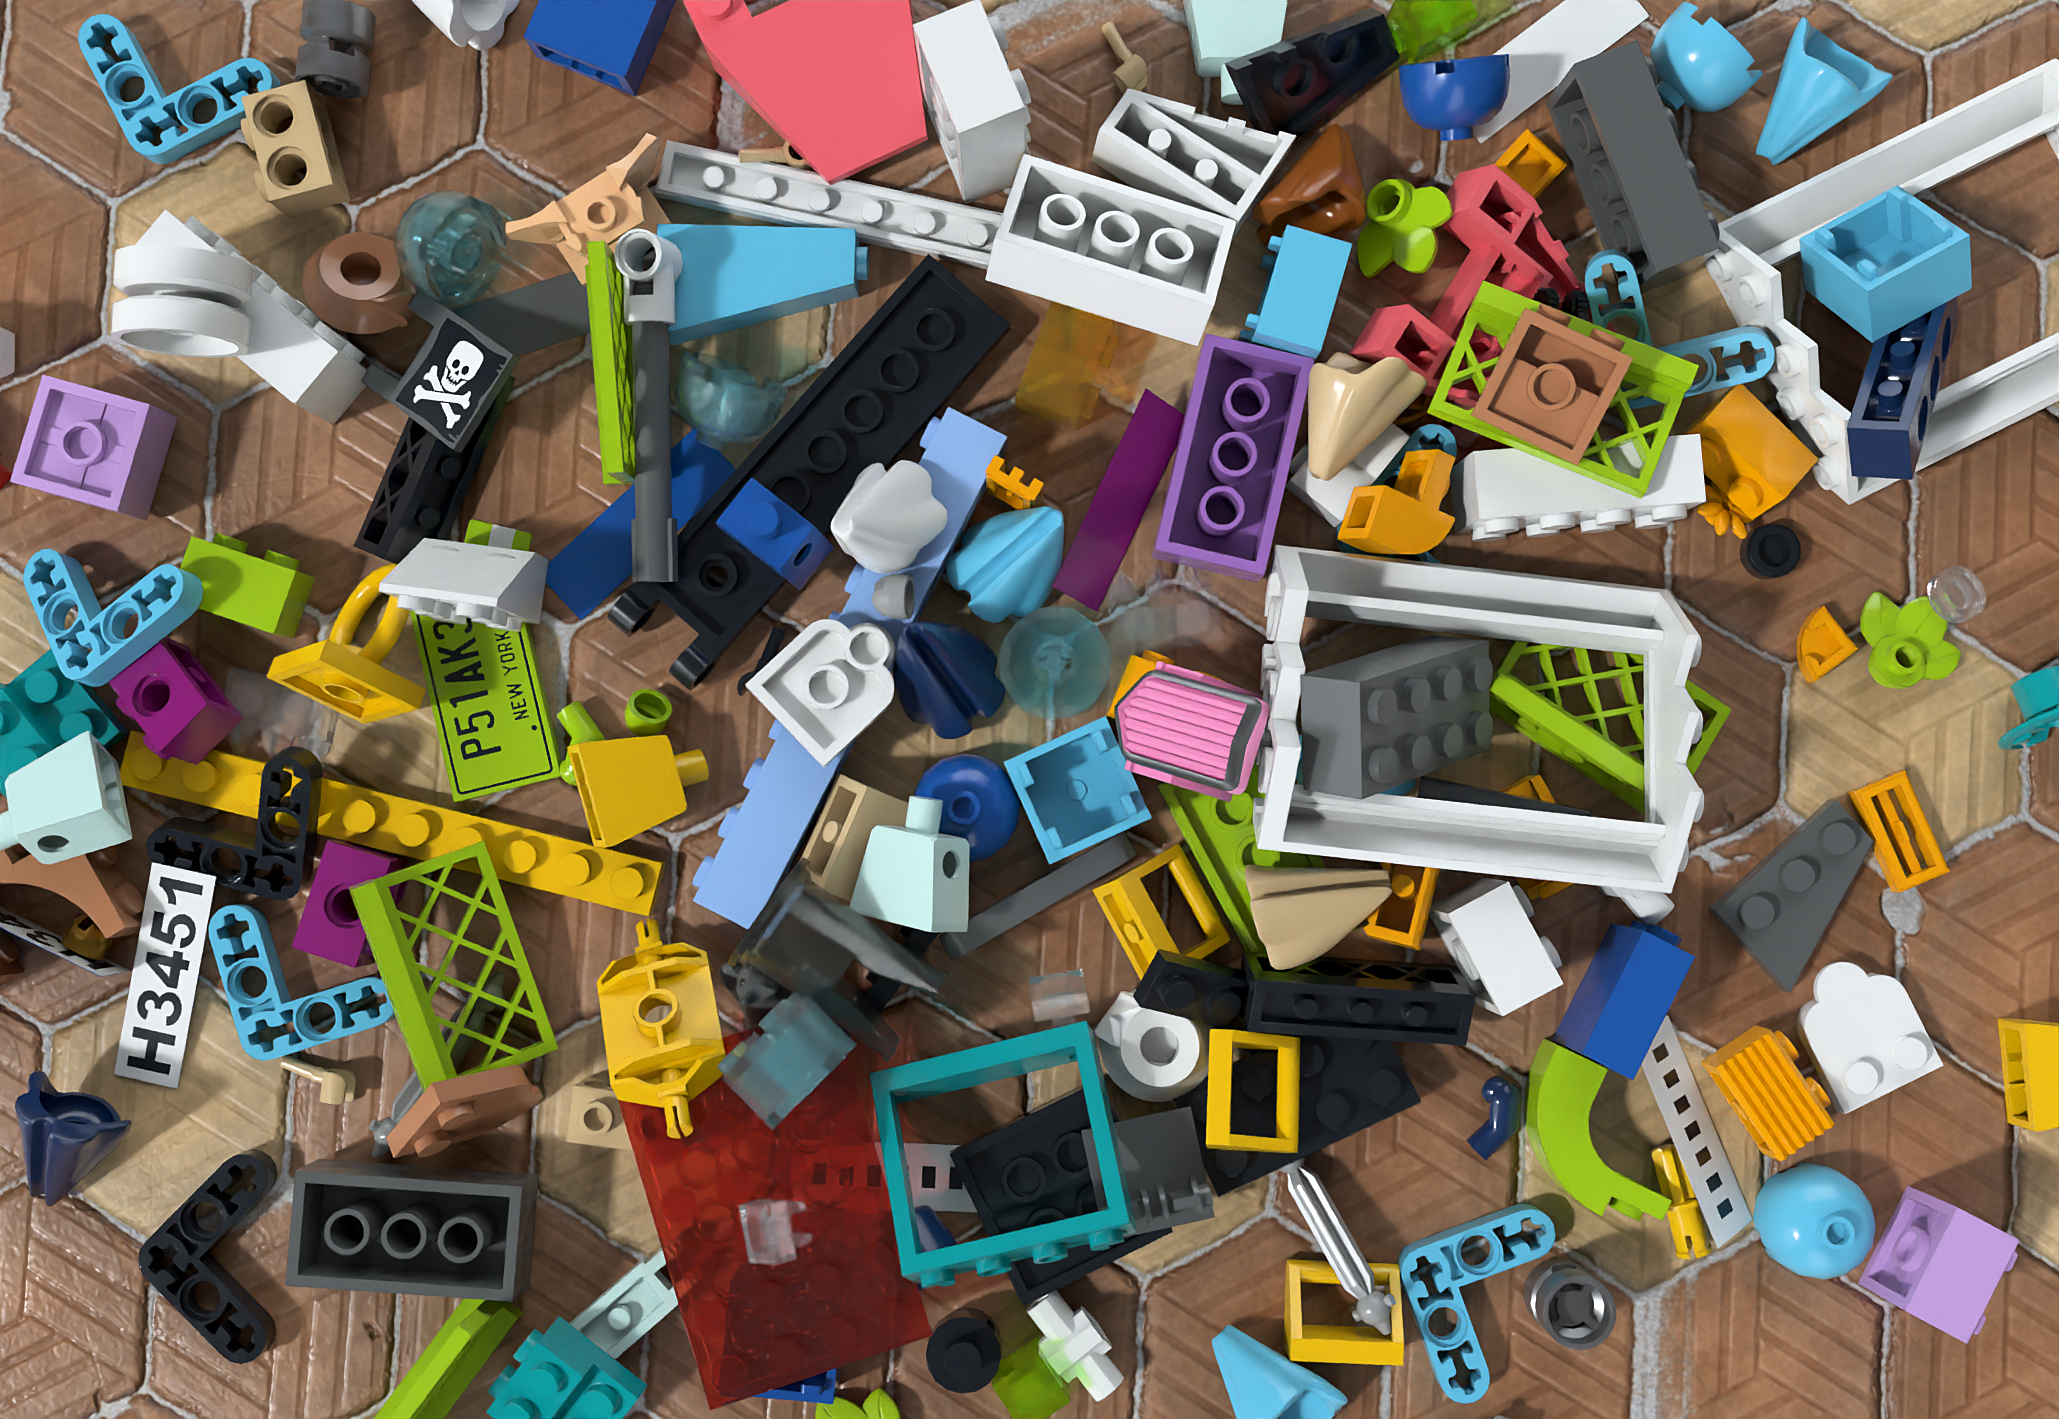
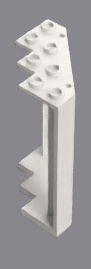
M2056 58L1718 224L1720 232L1718 243L1720 249L1706 260L1707 269L1721 291L1738 326H1754L1762 329L1769 335L1775 350V357L1771 369L1764 377L1794 435L1818 458V461L1812 466V472L1816 481L1823 489H1831L1848 505L1901 479L1852 476L1847 425L1851 413L1820 389L1818 344L1784 319L1781 273L1773 267L1801 253L1800 238L1896 185L1916 197L2044 133L2059 160V60ZM2059 332L1939 390L1915 472L2058 402ZM1745 341L1754 357L1756 354L1764 352V348L1754 349L1751 341Z
M1275 545L1266 590L1264 614L1267 617V640L1274 641V643L1264 644L1262 648L1260 690H1263L1262 700L1269 704L1270 719H1267L1256 755V765H1259L1258 791L1259 793H1265V799L1254 798L1253 825L1258 849L1672 893L1677 873L1683 872L1687 866L1689 857L1687 840L1693 822H1698L1702 816L1704 794L1686 764L1691 744H1696L1699 741L1703 728L1702 713L1685 688L1690 667H1695L1700 659L1702 642L1700 635L1669 590ZM1304 617L1643 655L1645 823L1387 794H1375L1365 799H1356L1303 790V785H1296L1294 783L1301 753V744L1295 719L1301 693L1300 675L1305 673V665L1299 645Z

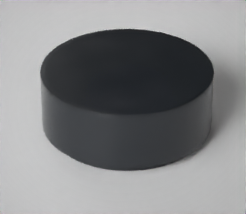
M1766 524L1753 529L1743 539L1740 546V559L1744 568L1752 576L1763 580H1772L1789 574L1797 566L1801 556V547L1797 536L1792 530L1780 524Z

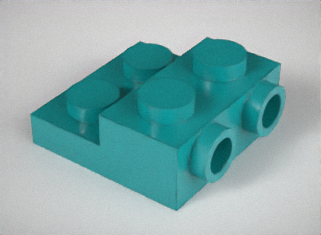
M52 649L48 650L9 684L0 683V793L6 798L5 781L10 774L74 737L90 731L108 751L129 734L91 686L64 676Z
M559 1316L544 1335L535 1328L519 1347L513 1358L520 1362L521 1365L516 1369L511 1364H508L488 1389L487 1393L495 1398L486 1413L494 1419H623L648 1385Z

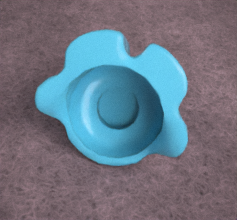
M1802 17L1796 25L1790 40L1767 119L1758 141L1756 154L1768 158L1772 165L1779 164L1872 100L1888 85L1893 75L1876 69L1870 63L1844 50L1821 31L1812 27L1806 17Z
M1049 506L1009 511L985 519L970 527L963 534L961 549L950 555L946 563V570L949 581L955 590H966L970 593L971 600L968 603V607L973 613L983 620L998 623L1002 622L1008 615L1028 618L1041 608L1054 588L1052 585L1062 565L1064 542L1062 513Z
M1226 1325L1216 1337L1212 1338V1347L1236 1419H1332L1342 1409V1406L1348 1402L1347 1397L1328 1381L1290 1361L1234 1326Z

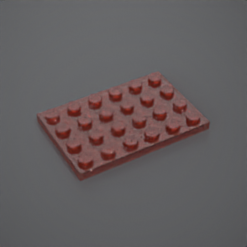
M832 1002L724 1036L725 1052L731 1069L693 1100L689 1101L688 1108L693 1131L686 1137L680 1125L681 1138H671L667 1135L664 1108L618 1100L710 1411L933 1336L918 1283L902 1276L887 1181Z

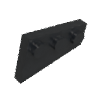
M1371 7L1224 64L1254 130L1276 136L1282 131L1296 135V140L1401 57L1384 13Z

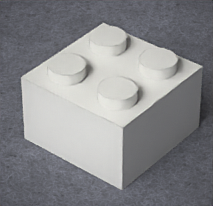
M1481 878L1432 904L1429 916L1454 963L1475 992L1476 1004L1501 1016L1518 1009L1563 984L1556 971V968L1562 966L1556 949L1546 936L1538 937L1528 919L1535 915L1529 899L1518 885L1512 888L1508 881Z

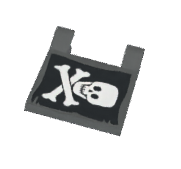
M418 290L410 301L408 309L435 327L402 379L392 373L385 372L375 364H371L361 382L390 401L451 449L461 453L520 359L454 313L449 307L438 300H434L423 291Z

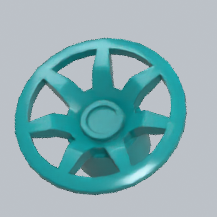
M2059 666L2037 671L2011 685L2010 689L2026 722L2000 737L1997 742L1998 747L2003 750H2018L2025 748L2021 745L2023 743H2026V747H2031L2046 741L2049 728L2056 726L2059 729Z

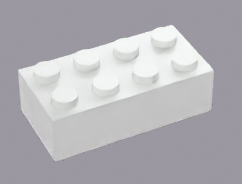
M973 0L913 24L925 108L965 205L1013 186L1023 154L1030 155L1027 143L1031 142V137L1027 124L1031 123L1027 104L1031 103V98L1019 68L1013 71L1009 70L1004 52L1009 49L998 16L993 15L987 18L981 1Z
M1023 154L994 239L985 280L1198 346L1214 307L1236 220Z
M164 210L135 244L172 245L209 250L242 260L253 268L252 298L247 304L235 308L251 320L250 350L246 354L237 357L295 405L334 425L366 387L361 382V379L368 369L360 364L366 355L360 349L324 324V321L310 308L282 289L283 286L258 266L250 263L241 255L242 253L215 231H211L194 216L191 215L184 223L167 210Z
M1700 434L1668 436L1647 492L1641 499L1515 448L1473 451L1456 464L1450 473L1455 534L1472 533L1473 542L1506 538L1505 533L1516 532L1519 529H1526L1528 538L1554 536L1560 534V529L1571 528L1575 525L1581 526V533H1600L1615 530V525L1629 523L1635 520V529L1660 528L1669 526V521L1687 518L1688 509L1706 502ZM1652 437L1645 438L1648 446L1650 445ZM1633 442L1607 451L1617 471L1637 478L1642 461ZM1596 456L1589 458L1598 463Z

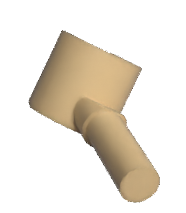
M1113 22L1105 23L1101 30L1113 49L1117 60L1121 63V66L1111 74L1113 82L1123 95L1128 88L1141 91L1148 83L1146 63L1137 54L1132 55L1131 51L1127 49Z
M787 140L783 146H774V148L739 149L740 163H787L788 167L807 171L813 170L805 159L796 160L792 158L795 150Z
M285 1055L282 1059V1068L308 1078L313 1082L321 1083L320 1102L339 1105L343 1104L344 1101L351 1102L354 1100L356 1076L353 1071L349 1069H324L319 1066L316 1067L291 1055Z

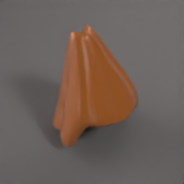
M1337 124L1328 127L1254 206L1252 218L1261 223L1256 231V235L1267 248L1271 236L1281 238L1287 225L1344 241L1350 231L1357 230L1363 225L1367 216V204L1354 146L1349 133Z

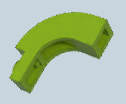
M1543 1038L1529 1069L1524 1091L1526 1130L1530 1144L1541 1166L1563 1191L1601 1217L1608 1205L1637 1221L1641 1220L1644 1212L1663 1221L1672 1200L1654 1189L1608 1168L1599 1158L1591 1142L1589 1114L1608 1069Z

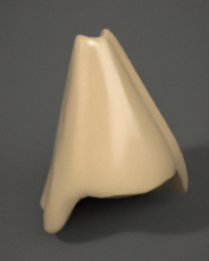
M1336 352L1326 363L1313 364L1309 373L1308 466L1312 477L1329 481L1342 471L1423 392L1428 384L1426 379L1422 375L1410 370L1404 360L1396 357H1386L1373 365L1355 359L1346 353Z
M1251 864L1245 867L1246 886L1251 898L1250 908L1258 937L1265 944L1270 964L1276 970L1300 966L1329 951L1377 909L1393 891L1389 880V873L1383 869L1270 867Z

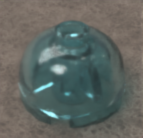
M446 190L425 194L412 202L402 215L396 230L394 251L398 266L415 288L439 302L447 304V302L453 301L463 305L472 302L485 293L497 277L501 265L491 263L497 253V245L506 248L507 236L503 218L494 206L465 193Z
M687 351L683 352L673 388L675 406L683 421L698 430L695 439L706 446L718 450H726L729 442L747 444L762 438L775 425L789 392L783 385L765 376L762 386L757 384V379L746 373L750 370L748 367L721 357L696 351L693 356Z

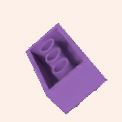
M1205 334L1199 351L1151 558L1256 583L1265 575L1308 390L1309 373L1314 364V358Z

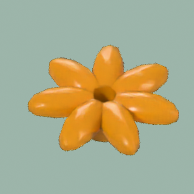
M1713 482L1712 487L1705 484L1707 502L1697 508V512L1704 516L1709 524L1715 527V532L1718 536H1723L1728 528H1730L1738 538H1746L1747 529L1744 522L1750 523L1753 520L1739 507L1734 505Z

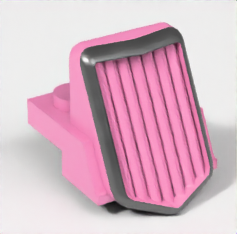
M1157 661L1155 670L1148 671L1141 676L1114 706L1119 745L1122 755L1127 759L1124 769L1231 802L1233 794L1239 795L1247 787L1269 716V704L1262 700V695L1202 673Z

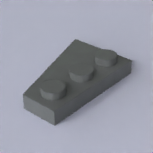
M1827 800L1708 910L1781 991L1790 993L1874 841L1837 800Z

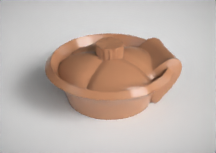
M363 232L345 234L322 245L308 260L302 278L303 293L312 311L330 326L355 334H374L390 330L396 326L405 328L414 315V312L408 309V305L418 290L426 294L429 292V285L421 275L416 261L403 247L384 237Z

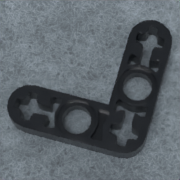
M290 746L282 749L264 766L261 777L256 836L186 817H174L165 821L148 836L146 843L148 856L153 863L216 876L215 884L274 900L293 898L310 881L313 873L323 780L320 761L311 751L303 747ZM288 765L293 767L294 776L302 779L292 790V774L283 770ZM291 790L290 796H284L288 791ZM284 812L292 815L300 826L299 835L284 833L276 823V813ZM172 836L176 838V843L168 839ZM204 844L203 849L198 848L200 845ZM179 847L185 851L183 853L178 852L177 848ZM226 847L235 851L241 859V869L236 870L226 867L218 856V849ZM277 864L283 866L284 874L291 877L289 880L282 878V870L275 868ZM256 868L261 869L258 873L255 872Z
M254 1149L243 1151L226 1160L144 1243L138 1256L139 1269L144 1277L224 1358L238 1364L253 1361L271 1347L276 1335L275 1321L210 1252L264 1199L276 1184L278 1173L275 1162L265 1152ZM252 1165L256 1169L257 1173L252 1178L254 1184L238 1191L233 1197L225 1192L242 1178L243 1173L239 1168L244 1169ZM201 1202H211L220 1210L221 1223L216 1231H206L196 1222L195 1213ZM172 1245L178 1253L173 1258L174 1264L165 1267L160 1262L165 1254L163 1249ZM195 1266L199 1272L180 1285L178 1279L187 1275L185 1271ZM199 1282H211L219 1289L221 1299L220 1304L215 1310L203 1309L196 1302L194 1293ZM234 1305L238 1311L228 1317L230 1320L220 1325L216 1319L231 1310ZM250 1324L256 1332L251 1337L252 1341L243 1346L237 1340L242 1332L240 1328Z

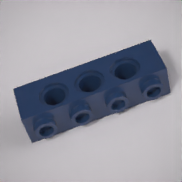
M1957 297L1874 342L1847 425L1852 476L1913 479L1958 326Z

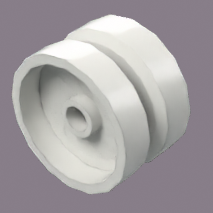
M149 244L117 249L114 255L113 285L129 297L115 302L112 306L110 338L120 344L136 349L177 356L219 358L246 354L250 350L251 320L235 308L247 304L252 298L253 268L246 262L229 255L183 246Z

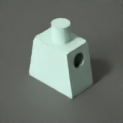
M1183 0L1197 75L1201 77H1221V101L1230 105L1243 104L1224 63L1281 42L1287 0Z
M90 731L74 737L10 774L5 781L9 810L0 814V851L20 843L40 863L50 865L132 839L118 762Z
M910 796L905 826L876 825L871 830L849 912L928 932H967L970 845L965 838L939 833L943 800Z

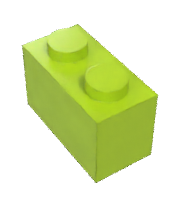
M215 532L212 542L191 536L180 569L196 575L202 582L203 597L198 609L272 634L289 638L295 637L316 578L297 571L300 560L270 550L266 551L264 560L245 554L249 543Z

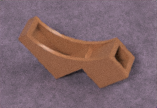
M20 843L0 851V888L17 883L38 886L53 891L67 898L89 915L106 939L132 935L139 931L145 905L144 900L137 888L125 881L116 865L118 854L113 845L50 865L40 863Z

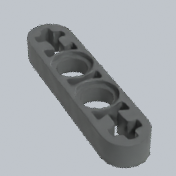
M1122 831L968 918L967 932H944L938 938L951 961L1119 867L1137 856L1138 852L1126 831Z

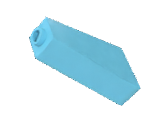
M657 224V235L675 244L681 252L683 260L682 272L677 281H675L676 324L669 326V345H678L859 297V280H868L869 248L860 247L856 229Z

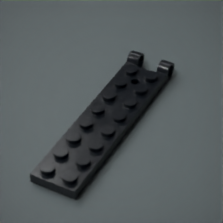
M928 254L677 535L678 581L635 582L614 604L608 613L607 619L625 635L631 637L649 621L655 613L658 604L662 601L699 634L677 657L669 669V673L689 691L696 688L714 669L719 658L788 582L716 525V521L752 477L808 520L827 538L832 532L830 527L831 521L853 488L858 475L865 468L875 463H881L884 469L887 470L1011 330V325ZM805 545L799 551L794 562L801 557V555L806 550L807 545ZM715 567H722L728 573L727 582L721 587H713L708 582V574Z

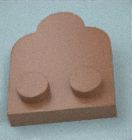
M518 1065L433 1082L390 1132L386 1140L393 1158L417 1153L419 1157H428L441 1152L450 1144L481 1136L499 1126L503 1121L527 1112L541 1101L542 1094L539 1087L531 1085L522 1067Z

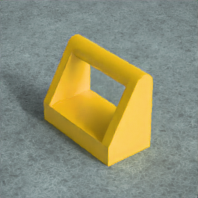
M1179 843L1092 889L1140 980H1142L1159 949L1201 960L1231 941L1228 932ZM1164 864L1170 870L1206 937V940L1182 953L1178 951L1140 878Z
M1210 1029L1206 1126L1207 1149L1298 1153L1300 1038L1239 1030ZM1233 1048L1278 1050L1276 1138L1230 1134Z
M1287 1259L1283 1347L1290 1361L1403 1366L1404 1333L1399 1265L1368 1263L1374 1274V1285L1384 1286V1295L1392 1294L1396 1302L1391 1306L1389 1315L1392 1332L1384 1336L1375 1327L1302 1324L1300 1282L1341 1284L1329 1261Z

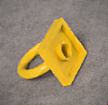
M398 564L383 565L367 575L354 589L342 607L333 625L329 639L274 657L267 678L363 724L418 710L426 689L381 666L397 642L410 613V610L397 608L398 598L389 596L384 615L365 647L362 649L351 645L362 618L372 603L382 593L379 592L380 582Z

